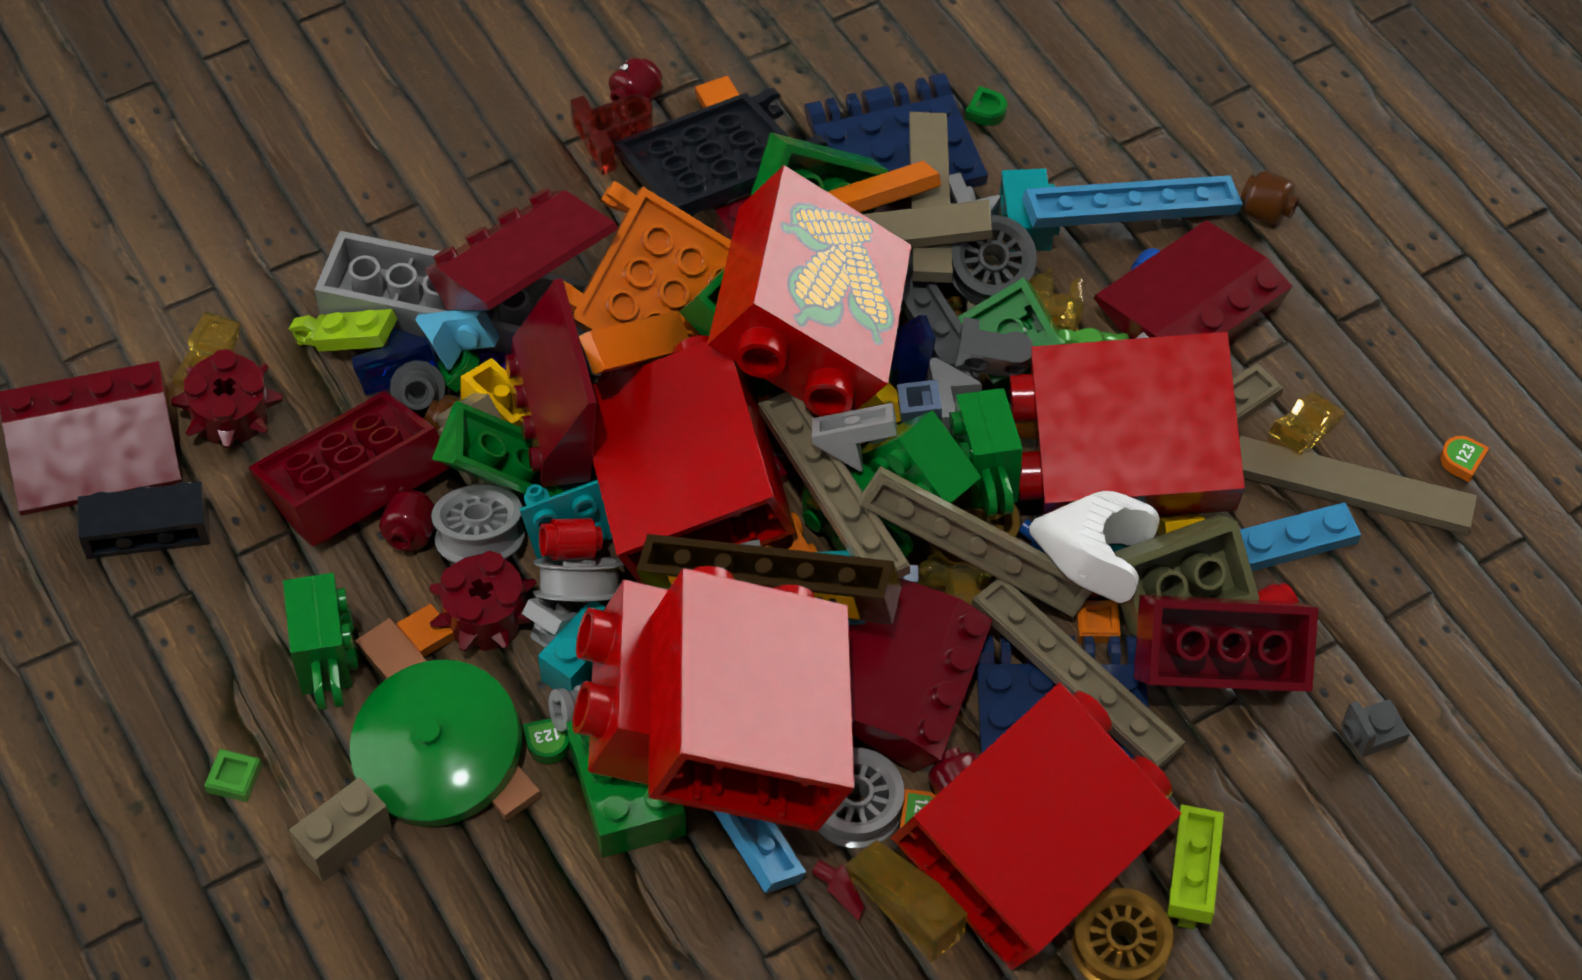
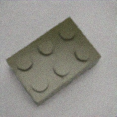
M1220 514L1114 552L1116 557L1132 565L1139 577V582L1132 598L1120 603L1128 631L1136 636L1139 594L1241 600L1259 599L1238 521Z

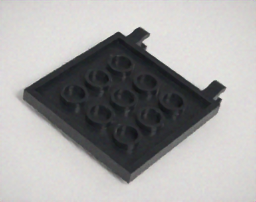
M775 88L764 89L761 93L752 97L746 92L614 141L616 155L643 187L690 216H694L696 213L714 206L725 205L732 199L752 193L770 133L789 137L773 120L782 116L783 110L777 104L769 107L773 100L781 98L780 93ZM820 135L813 136L806 141L828 146V142Z

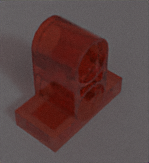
M584 95L570 100L572 125L602 175L616 170L614 141L653 127L652 103L647 97L642 95H630L593 109Z

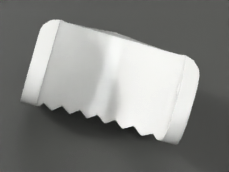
M1101 491L1034 519L1029 527V533L1070 580L1112 601L1123 603L1130 600L1134 595L1139 577L1133 566L1125 560L1116 557L1111 547L1107 544L1121 543L1131 546L1151 539L1157 532L1160 519L1156 510L1144 502L1118 492Z

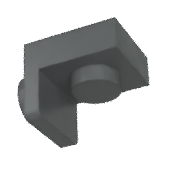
M1391 699L1362 708L1358 701L1350 703L1342 721V731L1349 744L1355 745L1361 758L1407 742L1410 735Z

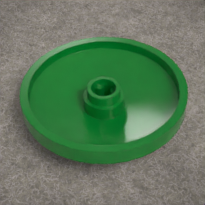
M431 660L411 665L384 680L369 695L358 712L350 738V760L356 779L360 777L387 806L389 816L395 820L423 827H436L459 822L488 806L510 781L521 752L522 731L520 719L511 698L502 685L486 671L474 665L455 660Z

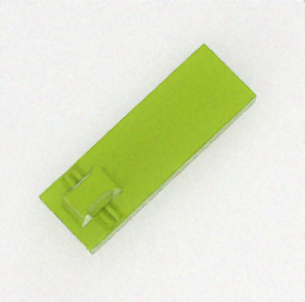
M1181 804L1180 812L1182 814L1178 817L1167 915L1178 918V927L1195 929L1196 922L1211 924L1214 915L1224 812Z

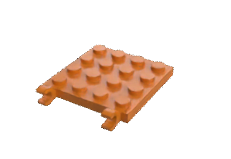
M614 181L611 187L606 189L600 201L604 205L614 210L623 211L626 214L583 293L565 281L564 284L575 325L585 332L675 311L680 312L725 267L731 240L642 186L635 195L626 187ZM680 314L689 338L701 335ZM651 360V361H647V362H643V363H639V364L645 365V364H648V363L653 362V361H655V360Z

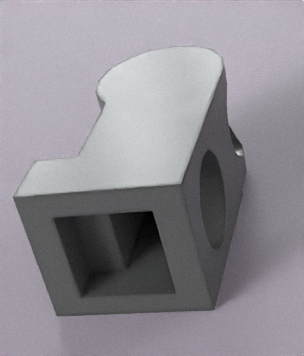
M964 317L958 340L955 361L956 369L1006 377L1024 374L1027 371L1033 343L1026 334L1021 332L1000 334L979 330L980 320Z

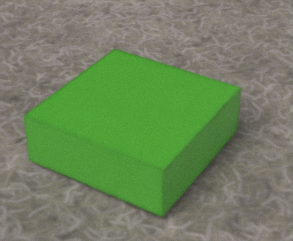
M219 749L204 785L206 793L248 802L262 768L261 759Z

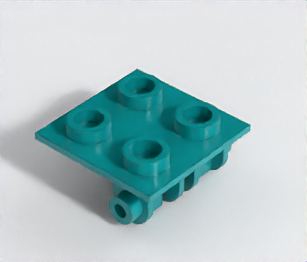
M598 480L552 497L549 496L547 489L541 487V485L533 484L527 488L524 495L526 506L519 508L537 559L546 558L541 555L539 548L540 526L542 523H550L552 519L592 518L595 526H600L602 529L603 542L612 539Z

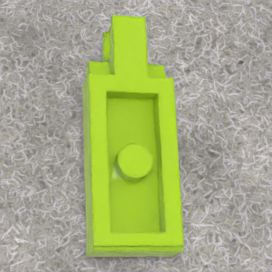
M393 309L344 313L334 312L326 315L321 314L317 319L310 315L294 318L289 331L294 335L298 345L315 346L318 352L380 348L385 345L398 318Z

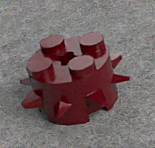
M230 349L217 350L213 355L198 362L194 367H188V375L184 379V392L171 398L172 406L190 413L191 423L185 432L187 436L199 433L201 437L212 443L219 444L220 440L224 448H230L234 440L243 443L256 436L259 432L267 433L268 408L283 401V394L265 387L263 376L268 369L267 364L264 363L257 366L253 361L242 355L235 354Z
M486 551L483 554L465 557L443 571L440 578L441 583L431 584L429 587V592L441 601L443 611L430 622V626L432 628L449 626L454 633V640L459 643L460 651L466 652L473 645L480 646V650L483 651L500 647L508 648L509 642L514 640L519 634V627L524 623L533 622L524 616L522 612L526 606L524 594L537 582L535 579L521 580L520 573L500 553Z

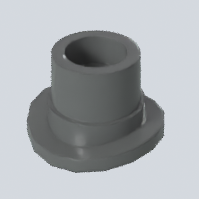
M414 360L404 363L396 369L391 378L390 392L392 397L416 414L424 415L433 399L439 402L444 396L445 381L442 373L436 366L427 361Z

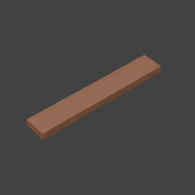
M390 618L355 640L357 649L384 680L406 667L427 661ZM517 765L504 790L490 804L507 822L541 798L540 790Z

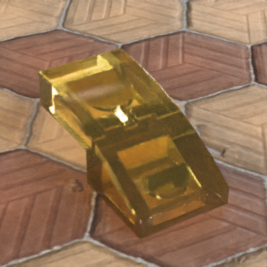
M208 312L203 313L187 339L190 350L172 378L175 388L184 390V379L188 375V367H194L198 362L213 355L217 350H234L241 329L240 321Z
M1313 391L1299 398L1292 412L1275 420L1268 433L1301 455L1321 441L1344 418L1346 411Z

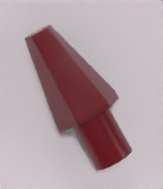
M819 860L812 871V875L829 884L827 891L860 922L866 906L847 868L841 864L836 869L828 863Z

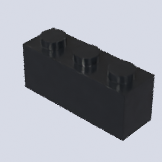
M179 482L169 486L138 487L128 491L96 492L92 495L78 496V538L86 559L210 544L209 505L202 482Z

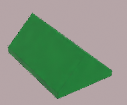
M456 401L453 404L432 460L505 488L523 497L529 486L533 484L541 485L539 473L531 471L528 449L532 445L530 440L524 441L521 427L462 402ZM563 485L544 487L547 489L550 497L563 493Z

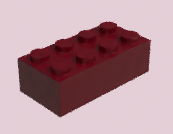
M1139 594L1134 679L1148 685L1313 692L1319 607L1301 602Z

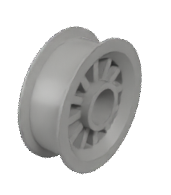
M471 485L449 492L438 500L431 514L432 523L437 529L435 545L438 552L444 558L454 563L465 557L483 554L486 551L500 553L504 559L511 556L521 547L525 538V530L519 520L521 517L519 508H522L519 498L511 491L494 485Z
M595 556L592 560L553 561L551 557L536 559L533 563L540 567V589L534 591L533 595L542 599L559 601L611 600L619 587V567L624 566L620 559Z
M853 748L854 774L859 775H854V789L849 795L858 794L863 796L865 800L854 802L846 797L818 832L835 845L850 849H862L883 842L896 830L902 815L904 783L898 769L888 758L870 749Z

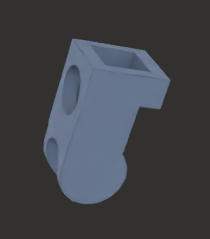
M937 380L897 384L898 405L901 416L900 424L932 410L938 418H942Z

